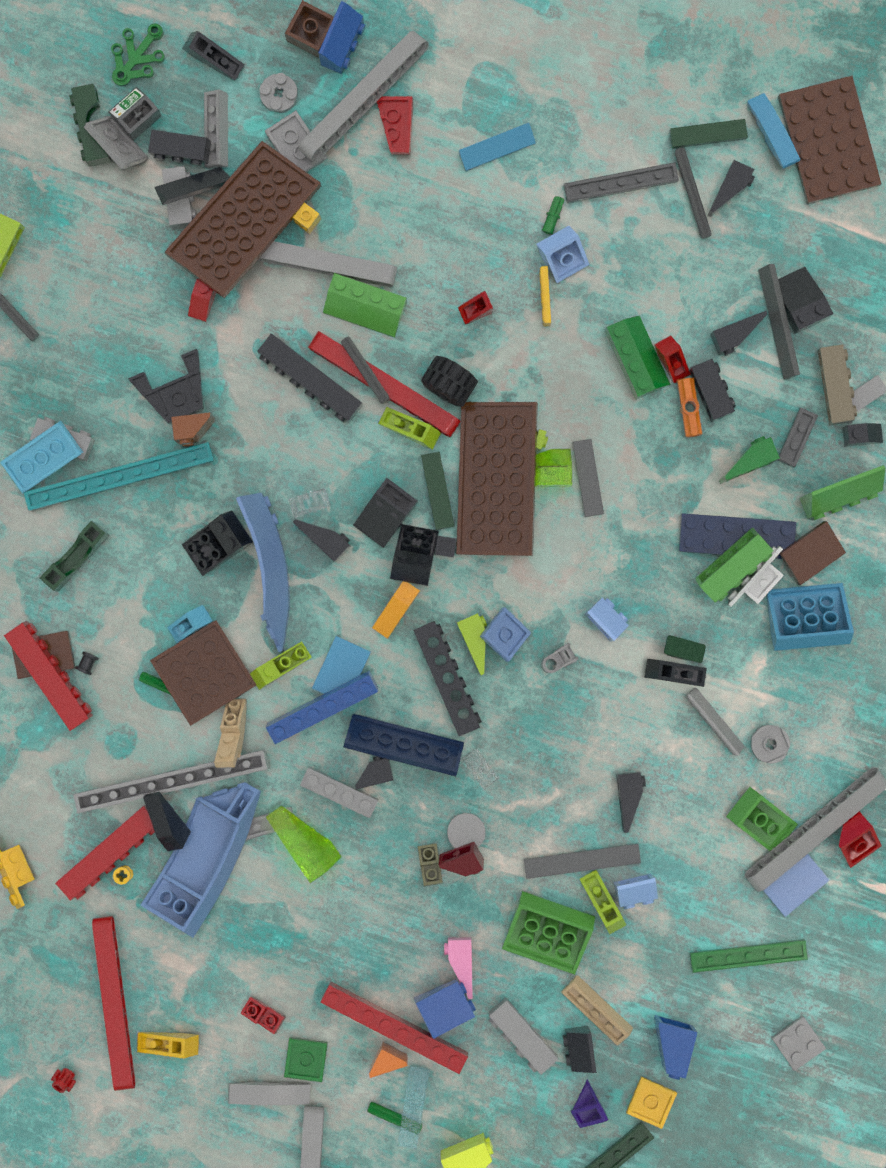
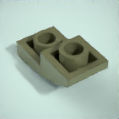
M437 843L417 846L424 887L443 884L441 868L438 865Z

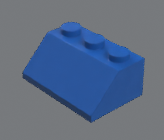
M343 1L340 2L319 50L321 66L342 74L344 69L348 68L351 60L349 56L351 52H355L358 45L356 40L359 35L363 34L366 26L363 16Z

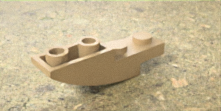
M234 699L225 706L220 725L222 733L214 761L216 768L235 767L237 758L241 756L246 723V699Z

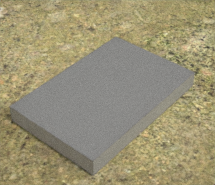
M294 111L265 130L266 135L276 150L306 173L327 160V156L324 154L317 162H312L299 151L300 143L310 133V130L297 111Z
M111 115L87 122L84 126L88 133L121 169L143 163L148 158Z

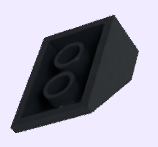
M806 267L778 279L787 319L794 334L816 325L834 314L825 295Z

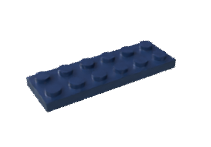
M682 513L678 552L722 555L752 527L771 548L773 546L775 548L780 546L784 550L795 542L796 522ZM778 554L775 559H782V558H781L780 554Z
M353 714L343 748L456 777L464 742Z

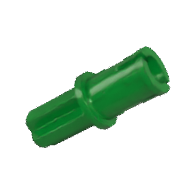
M554 197L549 212H546L547 218L541 230L542 232L553 235L557 220L561 218L559 215L565 201L562 197Z

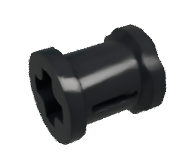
M83 651V657L75 669L91 675V669L99 657Z

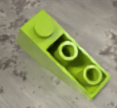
M301 641L259 666L250 675L257 688L261 690L312 657Z

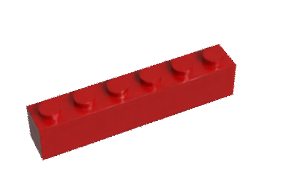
M28 621L22 622L6 633L4 637L69 731L93 716L91 713L92 709L87 702H83L78 688L72 686L69 681V675L60 669L58 659L49 653L47 643L38 637L35 626Z
M146 805L141 807L55 883L70 901L74 898L80 899L86 893L85 888L89 885L92 887L101 880L99 877L104 872L108 874L116 867L114 863L120 859L122 862L130 855L128 851L133 846L138 848L145 842L143 838L148 833L150 836L155 833Z

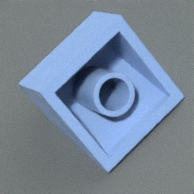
M570 226L563 228L536 244L542 260L548 266V270L556 283L590 265L578 234Z
M602 597L585 615L612 642L629 626L626 623L628 619L621 612L618 614L613 609L615 605L608 598L604 600Z
M651 874L613 882L618 905L624 909L633 908L635 904L641 902L643 905L654 903V899H658L656 880Z

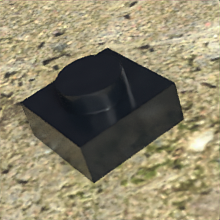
M438 536L435 555L454 558L457 538Z

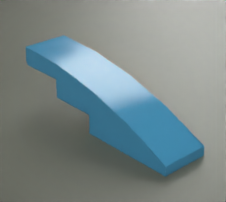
M765 93L748 100L747 106L755 116L756 124L765 136L766 144L781 167L784 169L799 162V155Z

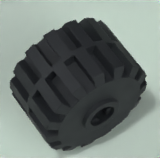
M437 355L421 379L422 384L429 391L448 403L460 407L464 406L478 383L474 375L461 365Z

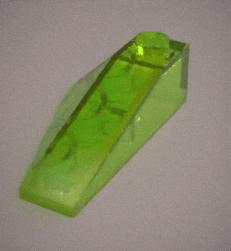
M550 449L536 454L535 487L572 486L571 449Z
M282 805L266 816L274 831L310 883L326 873L342 857L331 840L318 833L313 827L307 825Z

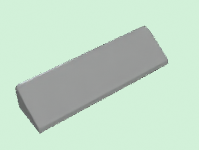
M220 89L204 93V137L211 141L208 164H205L206 168L228 167V94Z
M697 688L691 690L685 695V698L732 755L738 756L744 748L743 743Z

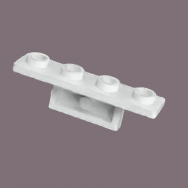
M780 546L777 548L772 547L774 551L771 553V558L757 565V570L751 577L747 575L743 579L742 587L738 591L734 590L728 596V605L732 607L744 592L759 604L784 576L770 564L783 548Z

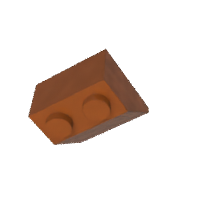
M209 412L171 417L174 440L179 445H182V447L194 446V443H198L215 422L214 416Z

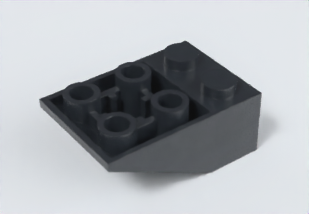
M386 478L353 526L384 548L417 505L418 500Z
M231 510L219 515L184 542L182 546L201 575L204 576L241 552L253 541Z
M402 524L392 562L390 579L428 586L439 531Z

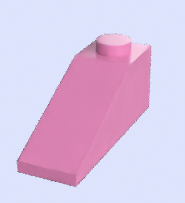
M471 937L448 938V943H444V955H448V960L459 982H462L467 990L466 995L468 999H472Z

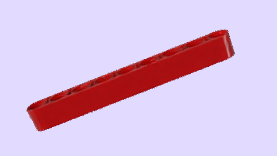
M318 331L308 348L370 387L345 348ZM366 361L388 394L390 401L451 438L461 422L458 418Z
M114 917L93 918L92 929L114 1091L135 1088V1074Z

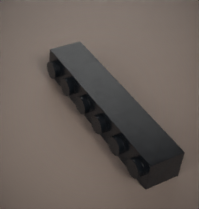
M272 333L258 349L259 359L266 365L271 363L275 366L274 370L282 377L284 375L290 378L289 382L297 388L301 386L305 389L304 393L312 400L317 398L321 401L319 405L327 411L330 409L336 413L334 416L341 422L347 421L350 423L363 406L360 400Z

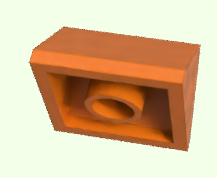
M382 1042L370 1066L369 1077L372 1078L408 1066V1055Z

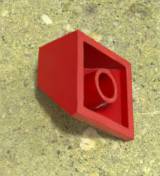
M860 811L843 824L839 841V848L848 866L852 868L882 846L873 826Z

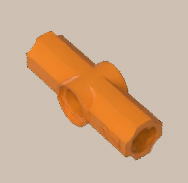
M694 378L677 380L685 437L702 435ZM685 404H692L694 411L688 412L685 409Z

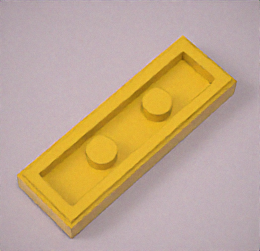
M541 266L539 277L542 324L546 327L551 325L548 266Z

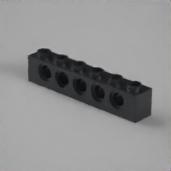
M433 621L414 629L413 631L458 736L480 728L479 723L482 721L478 712L474 713L471 706L474 705L471 695H466L463 689L467 686L463 677H458L456 670L459 667L456 660H451L448 654L451 652L448 642H443L441 635L444 632L440 623L436 624ZM436 637L439 640V645L436 648H430L428 646L429 638ZM438 655H444L447 660L446 664L438 666L435 663V658ZM446 672L454 675V680L450 684L443 681V675ZM458 690L461 692L462 697L459 701H453L450 698L452 691ZM459 709H468L469 716L466 719H461L458 716Z

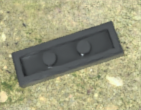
M799 408L779 454L780 459L778 461L793 468L796 467L818 417L817 414Z

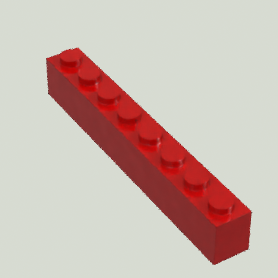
M331 981L320 1003L457 1074H460L468 1058L467 1051L440 1037L433 1039L430 1032Z

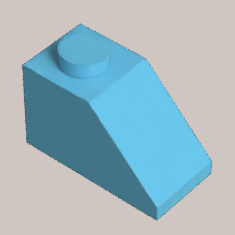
M201 605L184 614L167 628L175 642L179 643L210 624L212 619L205 607Z

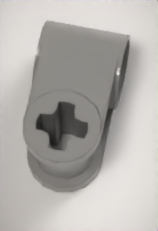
M567 643L545 657L541 662L542 670L546 673H554L577 661L579 658L578 656L575 657L572 652L571 644ZM548 659L555 662L553 670H549L545 666Z

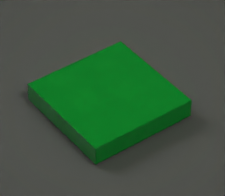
M289 1037L284 1077L322 1082L328 1042Z

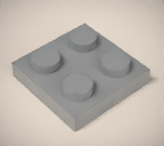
M803 1015L771 1037L794 1071L826 1049Z

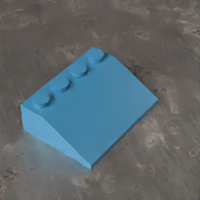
M843 583L771 589L768 592V614L774 651L851 644L854 630Z

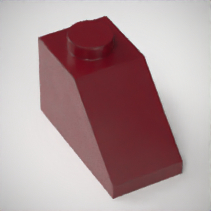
M471 842L440 854L438 865L441 869L466 877L483 871L484 858L476 843Z

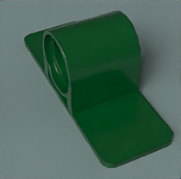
M668 635L664 653L671 657L702 663L706 646Z

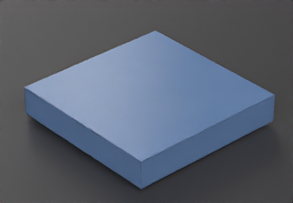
M502 607L480 637L502 659L509 662L531 632L511 612Z

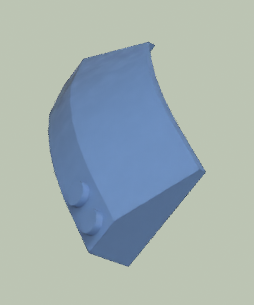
M262 493L239 496L236 500L250 530L261 570L264 614L260 615L262 621H266V628L274 640L278 652L281 653L285 647L290 611V585L284 547L276 526L279 522L275 513L271 514L269 507L272 505L268 496L264 497Z
M244 782L231 789L226 788L213 792V795L195 798V804L186 823L191 833L183 849L172 852L164 869L141 903V906L194 938L222 892L237 862L249 833L261 791Z

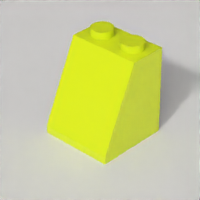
M484 1133L441 1150L443 1168H486L492 1162L491 1154H494L492 1142L489 1137L486 1138Z

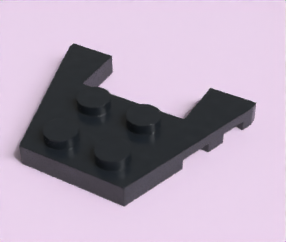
M197 349L181 355L188 371L187 375L155 389H152L145 372L128 378L168 424L172 423L171 417L191 415L204 409L199 352Z

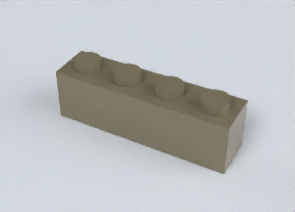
M843 344L822 347L817 352L829 426L853 422L855 417H857V409L852 404L854 390L849 385L851 371L846 366V361L848 360L847 349H844Z

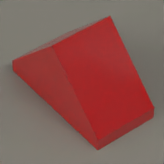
M486 291L481 292L458 307L465 325L486 317L493 312V307Z

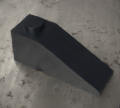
M199 31L191 32L182 48L200 62L234 81L245 65Z
M733 160L707 216H713L741 194L747 186L750 187L755 178L752 175L755 169Z
M767 311L714 330L710 335L718 355L724 354L728 356L735 353V349L766 317Z
M296 519L293 521L335 563L351 547L348 544L350 539L343 533L339 535L335 531Z
M647 659L644 678L704 687L707 668Z
M639 771L616 774L622 830L624 833H628L643 794V787H646L645 776H641Z
M160 792L144 795L143 799L157 839L167 851L183 849L191 833L189 828Z

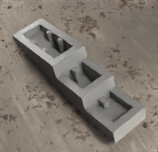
M266 1081L229 1083L228 1103L242 1105L310 1104V1084L268 1083Z

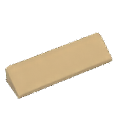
M578 975L561 991L617 1046L630 1036L633 1027Z

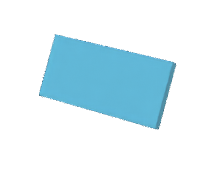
M59 421L0 463L23 494V492H26L81 455L83 451L62 421Z

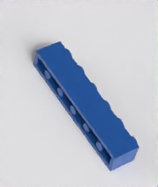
M368 671L268 722L266 729L274 744H277L377 693L378 686L371 672Z

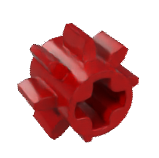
M63 1068L62 1071L57 1069L51 1078V1081H53L52 1087L59 1093H64L65 1090L70 1092L76 1083L73 1080L75 1074L67 1068Z

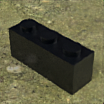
M151 129L148 153L157 160L165 161V158H171L176 163L190 161L192 165L201 166L202 163L208 164L211 141L207 137Z
M710 359L689 369L711 422L735 412V402L732 397L729 398L728 386L724 379L721 380L719 375L721 371L717 362L714 363L713 359Z

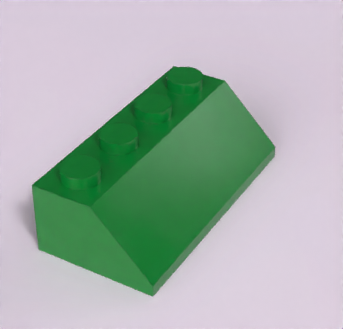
M640 315L621 320L606 327L605 333L635 400L671 385Z

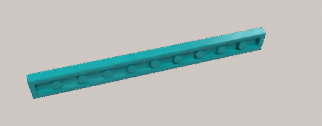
M206 442L23 493L28 511H33L213 462L214 458L210 443Z

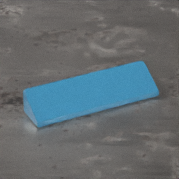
M526 123L460 149L459 156L465 171L536 144L530 124Z

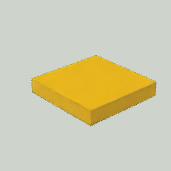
M641 1076L626 1114L662 1129L677 1092Z

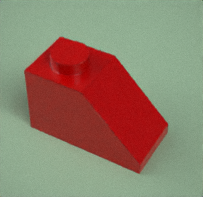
M196 279L191 294L188 316L207 322L216 292L198 279Z
M671 335L654 344L658 357L673 383L690 375L682 348Z

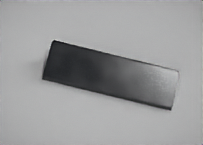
M221 167L156 186L155 190L162 205L222 187L230 176Z

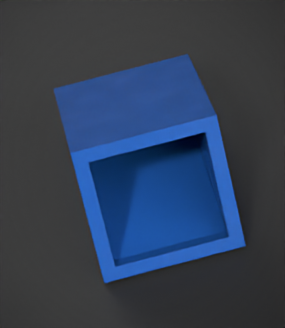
M456 979L413 998L433 1039L475 1017L473 1013L476 1010L471 1000L467 1001L464 995L467 993L464 984L462 982L458 983Z
M655 1015L654 1022L662 1066L666 1073L669 1074L668 1077L680 1080V1077L686 1079L698 1032L691 1024Z

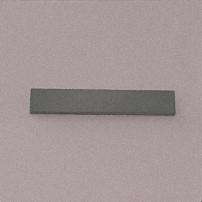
M673 162L564 183L567 203L676 183L679 181L676 163Z
M768 264L758 271L783 378L786 380L800 375L775 264Z
M638 843L524 859L526 879L641 863Z

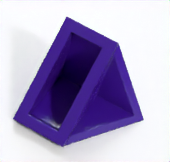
M587 1079L571 1110L579 1128L609 1120Z

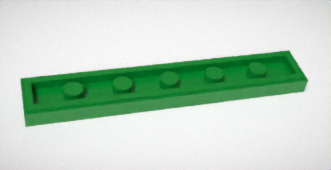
M804 939L690 952L692 973L808 960L806 940Z

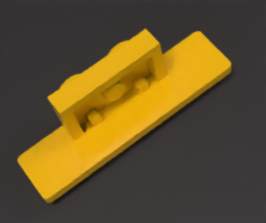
M17 845L3 852L0 850V873L2 885L9 891L10 903L16 909L25 906L18 887L35 879L20 846Z

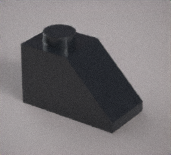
M862 423L843 427L844 447L883 443L881 424Z
M378 756L372 757L373 761L369 762L355 785L356 790L393 781L394 777L389 759Z

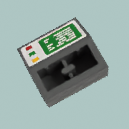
M137 87L108 111L133 141L162 116L155 104Z

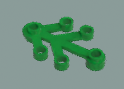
M153 23L148 27V34L136 51L133 30L130 28L123 30L122 35L126 40L129 59L125 65L122 59L123 48L121 44L115 43L111 46L116 63L112 79L116 85L125 86L131 79L151 78L154 75V71L150 65L143 66L142 70H131L135 65L152 62L162 63L165 60V55L161 50H156L153 54L143 55L153 41H158L163 37L164 32L159 24ZM157 28L158 31L156 33H152V29ZM130 32L132 33V35L130 37H126V33ZM115 48H120L119 52H114ZM161 54L162 58L156 59V55ZM146 69L151 70L149 74L144 73ZM124 73L123 78H118V75Z

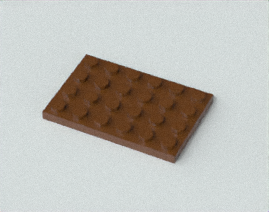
M853 76L778 95L788 135L800 158L796 165L807 204L878 187L882 184Z

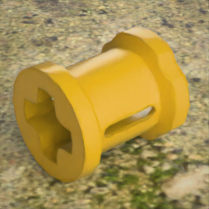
M127 865L117 868L113 873L114 881L120 885L126 884L133 878V870ZM123 870L124 874H127V877L124 879L119 875Z

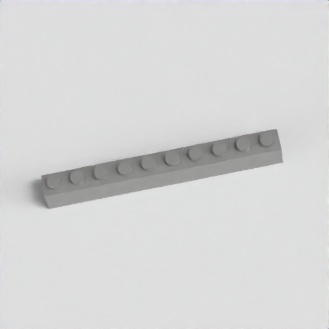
M264 749L241 755L240 758H237L235 767L216 768L213 761L73 794L78 814L142 799L144 795L160 792L163 794L269 769L266 750Z

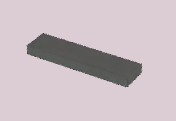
M592 439L574 441L572 444L584 516L602 515L604 510Z

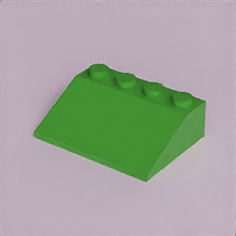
M882 465L800 497L807 519L813 517L815 521L825 517V512L831 511L833 514L843 510L842 506L849 504L852 507L860 504V499L867 497V500L879 497L878 493L883 491L885 466Z
M522 891L502 949L575 975L594 930L595 916Z

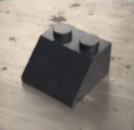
M582 1026L565 1029L566 1035H562L564 1047L568 1046L569 1053L565 1054L566 1065L570 1066L572 1072L597 1073L592 1035L589 1027Z

